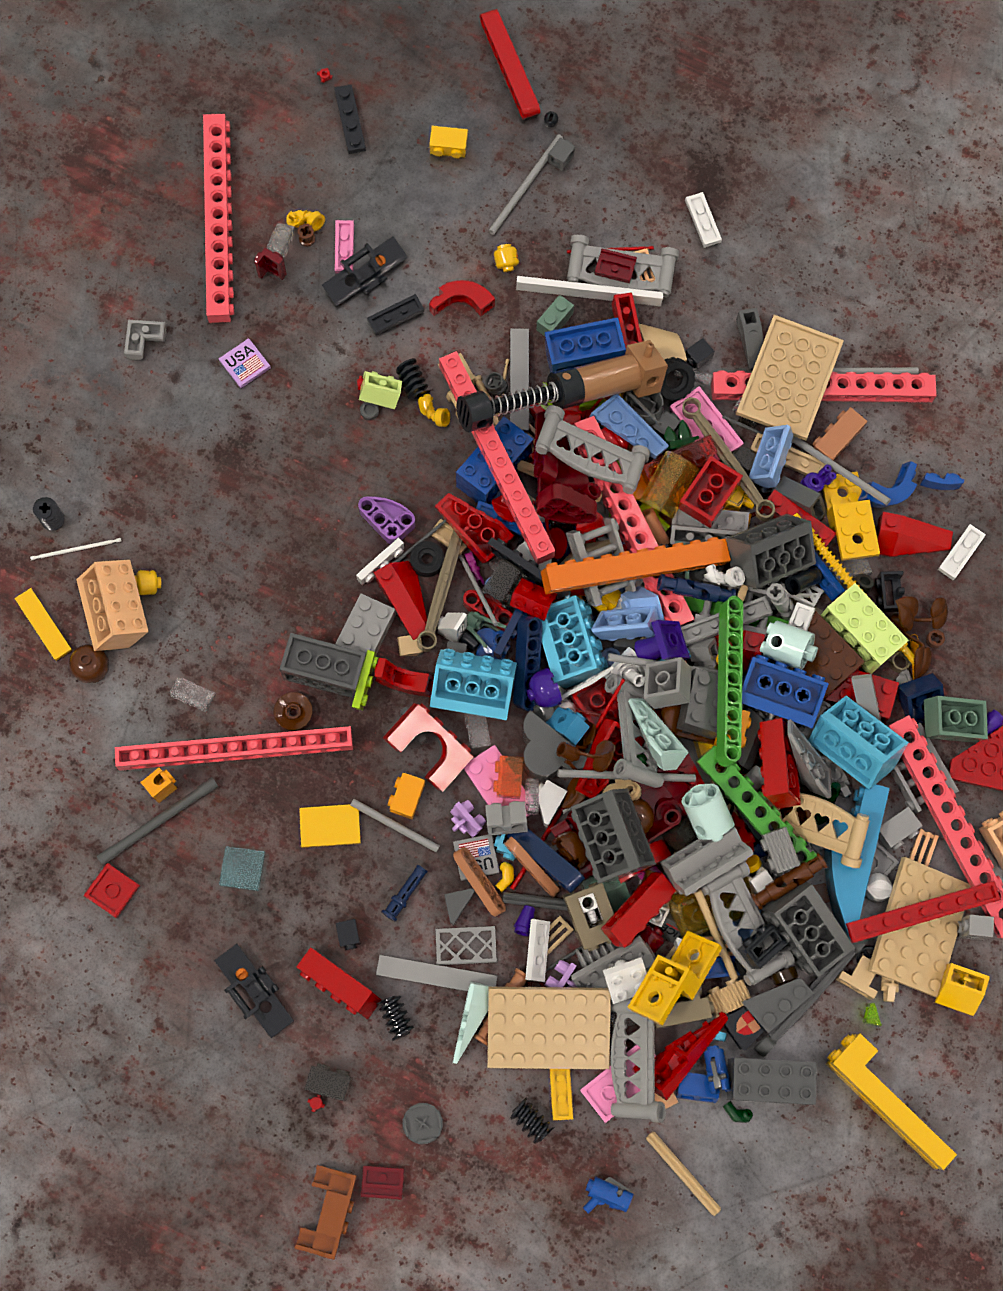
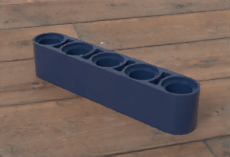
M522 615L517 623L515 657L517 666L514 677L513 703L517 708L533 711V707L537 704L534 700L530 701L527 690H529L530 678L540 671L542 621L537 617Z
M528 829V832L505 835L507 839L510 837L514 838L540 868L568 892L572 893L585 880V877L531 830Z

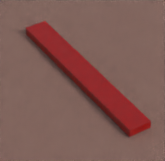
M991 881L846 923L851 943H855L1001 899L995 881Z

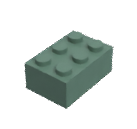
M935 696L924 700L925 738L973 743L988 739L986 701Z

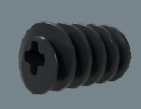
M415 358L402 362L396 368V373L399 375L402 386L405 388L404 391L408 394L407 397L410 401H418L424 394H430V390H426L428 385L423 384L425 378L421 377L422 372L417 371L420 368L419 365H414L417 362Z
M48 497L36 500L33 505V513L42 526L50 531L61 528L65 518L57 503Z
M401 995L392 996L377 1003L383 1004L379 1011L386 1012L382 1018L389 1019L385 1024L386 1027H393L389 1034H396L392 1041L410 1034V1031L414 1028L413 1025L407 1026L411 1019L403 1017L408 1013L407 1010H400L404 1003H397Z
M525 1098L512 1111L510 1119L518 1118L516 1125L524 1124L522 1131L530 1130L527 1137L535 1136L533 1143L536 1144L541 1142L554 1127L548 1129L550 1122L542 1123L544 1116L536 1117L539 1110L531 1111L533 1104L525 1105L527 1100Z

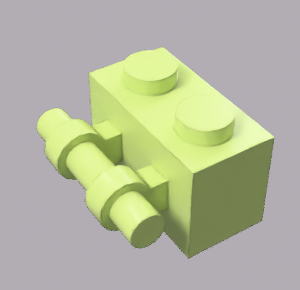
M364 371L359 400L395 409L401 394L402 381L394 379L393 376L378 375V372Z

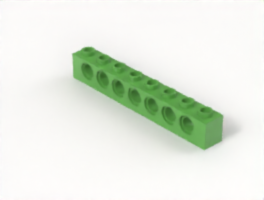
M712 746L695 761L760 835L770 832L768 825L770 822L775 821L778 828L783 826L787 828L795 852H803L804 859L802 862H799L800 864L816 857L814 851L810 852L805 847L807 845L805 840L801 836L796 837L792 832L794 828L787 821L783 822L779 818L780 812L774 806L770 808L765 802L768 799L764 797L763 793L754 790L752 787L754 783L747 776L743 777L739 773L741 769L736 763L725 767L721 773L716 771V746ZM732 776L738 779V785L734 788L728 784V780ZM745 791L751 794V800L747 803L742 800V794ZM759 806L763 807L765 811L764 815L760 818L755 814V809Z

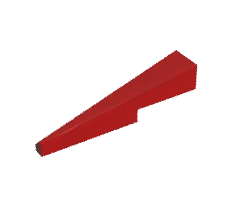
M721 1011L718 1013L719 1016L709 1023L705 1021L702 1023L701 1028L695 1032L690 1031L667 1045L665 1051L655 1056L654 1091L657 1095L666 1101L669 1099L728 1021L725 1013ZM636 1065L632 1070L636 1073L640 1068Z

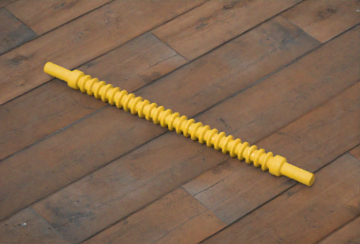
M796 513L795 515H793V516H796V517L801 518L798 513ZM812 528L815 550H819V555H823L822 559L827 560L826 563L830 564L829 567H833V572H837L836 576H840V580H843V584H847V589H849L857 581L852 580L853 576L850 577L849 572L845 571L846 568H842L843 564L838 563L839 559L836 560V556L831 554L832 551H828L829 547L824 546L825 542L822 543V539H818V534L815 535V530ZM906 643L898 651H902L914 666V654L907 647L908 643Z

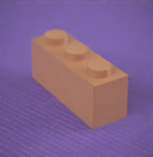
M851 407L846 412L843 410L836 418L838 421L835 424L831 423L824 431L826 434L823 437L819 436L813 443L815 449L833 461L868 422Z

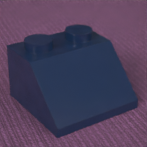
M933 673L898 685L899 702L905 716L910 715L917 724H924V700L935 696H944L943 684Z

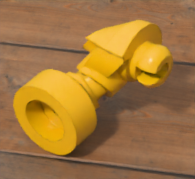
M298 210L289 212L286 221L293 228H299L300 225L307 222L314 231H317L324 225L325 216L319 211Z
M424 394L423 397H420L418 399L420 412L426 415L428 419H432L438 427H447L450 422L449 410L447 408H438L435 411L432 402L433 397L430 394Z

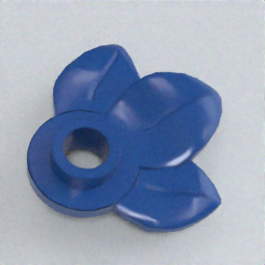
M491 628L477 631V634L487 644V648L479 644L476 656L488 655L498 659L493 654L498 645L497 639L502 637L504 631L495 632Z

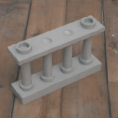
M603 518L605 526L584 534L575 530L566 532L570 549L576 562L583 561L582 559L587 557L597 558L612 551L614 556H619V553L624 552L618 533L619 525L614 518ZM608 533L611 544L591 552L585 550V541ZM636 580L613 583L600 589L597 586L583 588L588 605L594 607L602 605V596L621 588H625V591H636Z
M704 577L703 583L713 584ZM727 583L717 585L720 586V588L722 589H736V592H738L740 586L731 587ZM748 587L744 603L752 601L753 596H766L771 607V598L767 596L768 588L762 590ZM704 601L703 610L700 614H695L694 622L711 616L712 602ZM768 617L760 619L759 625L756 627L749 626V624L744 625L743 630L765 634L764 640L766 641L768 637L766 633Z
M919 723L917 730L920 736L923 735L925 737V730L922 724ZM911 734L904 738L909 743L912 741ZM925 738L928 743L926 747L929 753L932 752L936 757L937 768L939 771L942 770L947 780L945 782L948 788L951 787L956 794L959 792L931 740ZM919 751L913 757L916 760H920L922 757L921 752ZM902 761L890 773L906 800V807L909 806L912 812L917 814L922 811L919 805L925 802L922 796L915 799L910 788L915 786L913 779L905 781L900 771L906 768ZM930 769L923 772L926 778H929L931 775ZM937 787L933 789V794L938 796L940 794V788Z

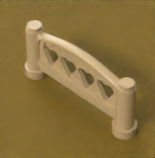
M800 793L801 805L793 806V810L786 817L782 818V815L779 816L783 822L787 821L794 828L792 832L796 837L801 836L806 842L841 853V863L843 865L860 868L862 863L860 856L870 822L868 815L858 813L857 817H854L827 800ZM769 800L765 801L770 808L774 806L780 812V809ZM759 806V809L764 814V808ZM798 807L811 812L810 818L802 825L797 815ZM816 813H819L822 817L827 816L829 818V823L820 831L815 820ZM835 819L839 820L840 823L845 822L848 825V829L838 838L833 825ZM775 821L770 822L774 830L778 828Z

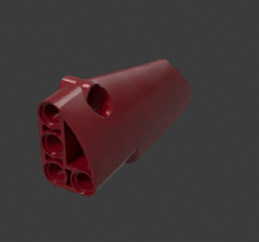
M545 411L536 414L535 445L545 421ZM566 436L556 442L557 446L564 447L567 451L570 450ZM534 447V477L538 478L537 514L543 518L562 523L583 524L596 521L597 502L595 500L601 496L599 486L593 482L590 483L586 474L568 466L551 452L539 454L536 451V447ZM578 448L574 449L576 455H579Z

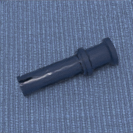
M417 865L398 894L391 897V902L381 913L393 922H396V917L403 908L407 907L406 901L417 888L425 874H427V871Z

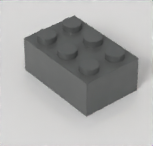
M698 668L692 670L690 703L681 704L677 729L712 740L717 737V674Z

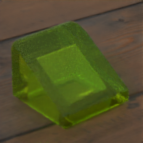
M868 1003L863 1023L881 1027L875 1003Z

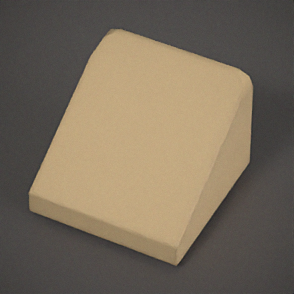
M410 635L397 638L400 656H418L423 652L417 646V639L413 640Z

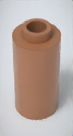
M649 508L642 511L658 546L660 544H669L670 539L654 509Z

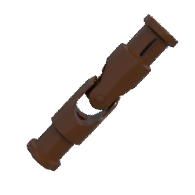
M817 853L816 857L808 862L804 861L800 866L791 869L788 873L767 884L765 889L757 894H751V897L761 910L770 901H776L797 886L813 878L815 873L829 867L822 855ZM785 882L787 886L781 887L782 884Z

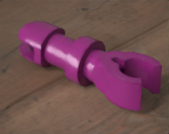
M473 553L464 554L477 583L481 581L484 587L485 581L480 574L481 569L480 566H477Z

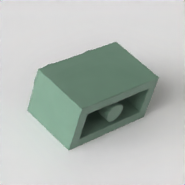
M559 295L538 319L536 330L545 336V332L561 329L573 315L574 305Z

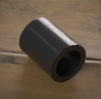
M466 631L459 640L461 643L467 644V648L471 651H474L480 644L469 631Z

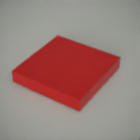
M107 863L84 896L113 917L118 918L140 885Z

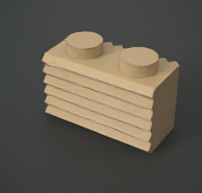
M732 979L725 982L727 986L722 989L717 986L708 990L709 995L705 996V998L708 997L709 1001L713 1002L714 1013L712 1014L714 1018H717L719 1016L718 1013L721 1011L727 1014L744 1006L741 1001L752 998L743 979L739 981Z

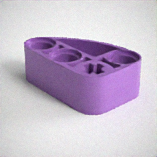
M363 497L358 503L361 516L388 544H392L397 538H400V540L404 539L415 528L413 513L400 503L381 497ZM365 505L372 506L368 511L362 509ZM378 518L385 519V521L382 524H377L375 522V520ZM404 519H410L412 521L408 525L402 523ZM390 532H392V533L396 532V536H393V535L390 536L389 533H390Z

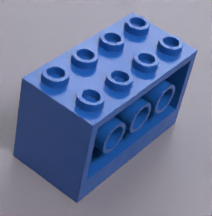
M618 317L545 332L546 356L550 373L623 356L626 352Z
M503 417L494 428L517 472L518 463L521 460L527 461L532 453L534 439L506 417ZM477 447L456 471V487L475 502L482 501L490 504L500 489L479 447Z
M761 655L751 657L742 681V704L787 720L792 719L793 722L813 728L829 684L824 682L825 678L812 674V677L806 676V671L798 668H793V671L787 669V664L775 661L774 664L769 663V658ZM767 677V681L769 682V684L765 685L763 688L761 687L762 684L759 681L760 679ZM785 683L787 691L781 694L778 687ZM804 690L806 697L800 701L797 693Z

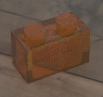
M500 756V761L495 762V773H498V780H494L493 792H497V798L520 799L523 757Z

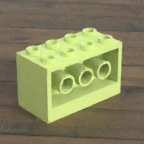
M856 583L832 602L820 615L865 661V664L861 667L869 674L876 671L909 641Z

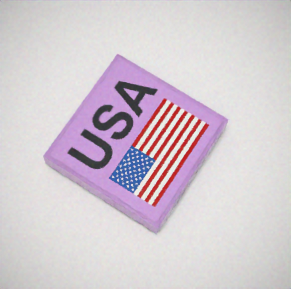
M249 338L219 358L220 363L240 389L271 368Z

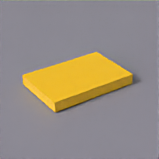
M350 805L299 808L302 848L361 844L358 809Z

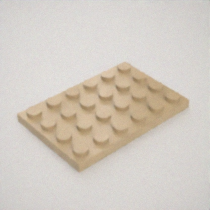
M774 315L736 415L768 427L789 425L793 436L806 441L844 340Z
M901 857L885 912L967 889L971 886L964 881L912 859ZM964 911L879 935L868 971L936 998L941 987L946 964L950 962L957 938V930H959L958 921L962 920Z
M489 987L488 1068L609 1069L611 996L608 988Z

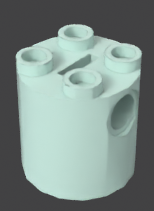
M778 620L775 623L770 622L766 631L768 634L767 640L763 641L760 647V652L763 653L764 657L801 670L805 667L807 661H814L818 651V647L813 646L815 640L814 633ZM779 638L782 639V644L780 647L778 646Z
M699 784L691 788L683 796L682 805L698 839H712L713 842L720 841L723 835L735 826L717 785Z

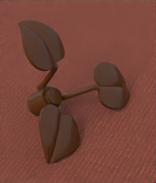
M905 596L895 600L899 615L894 614L890 621L903 635L920 645L914 655V679L920 678L927 672L931 664L932 654L929 647H925L924 643L908 634L907 631L912 630L913 622L932 621L933 629L942 628L948 616L946 599L942 597L934 600L931 606L930 618H915L919 609L918 600L915 597Z
M584 721L590 727L576 745H571L564 741L561 742L557 747V756L565 759L564 763L568 764L573 770L578 769L571 762L577 761L580 755L593 758V769L596 772H603L609 767L613 759L615 745L613 742L605 740L597 745L595 755L583 752L593 742L596 733L595 725L592 722ZM573 778L570 781L562 808L570 809V807L583 802L585 799V795L575 790L579 778Z

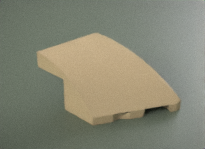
M639 324L642 342L651 340L663 359L678 357L687 362L683 344L677 333Z

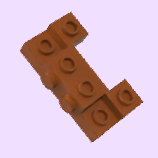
M317 1165L312 1186L326 1189L327 1192L317 1229L312 1230L300 1227L295 1249L335 1260L342 1234L346 1235L349 1222H346L347 1213L351 1214L354 1201H351L357 1175Z

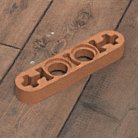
M510 837L504 843L506 848L551 897L554 898L560 892L557 885L514 838Z
M466 847L455 851L454 860L491 915L496 917L505 912L504 902L471 852Z

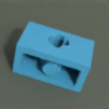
M558 707L552 717L546 722L574 745L580 741L590 727L584 722L586 720L584 716L578 712L575 714L569 708L565 710Z

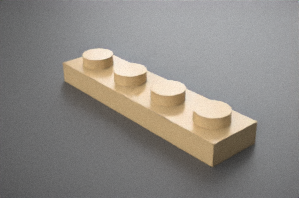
M757 433L750 452L757 454L762 434ZM791 447L788 450L784 466L807 475L812 472L818 473L825 464L815 457Z

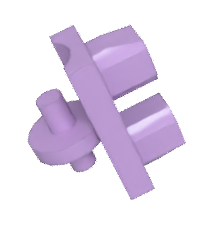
M469 800L463 803H456L450 811L454 816L451 820L455 824L452 830L456 832L460 829L463 834L468 832L474 838L480 832L486 820L480 814L475 818L469 814L474 809Z
M560 960L555 970L561 973L563 977L558 981L550 976L545 986L564 987L566 984L567 987L578 988L572 979L571 981L568 980L576 965Z

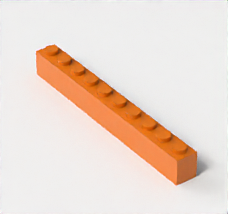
M712 537L707 539L706 542L694 540L689 542L690 544L684 545L681 542L673 544L669 548H666V545H662L648 551V548L637 550V553L631 554L630 551H624L619 553V556L606 554L602 555L600 559L587 557L582 559L583 561L581 562L568 560L562 565H558L557 562L550 563L541 571L545 594L660 576V574L666 575L703 569L713 564L716 566L725 565L731 561L726 538L718 539V537Z

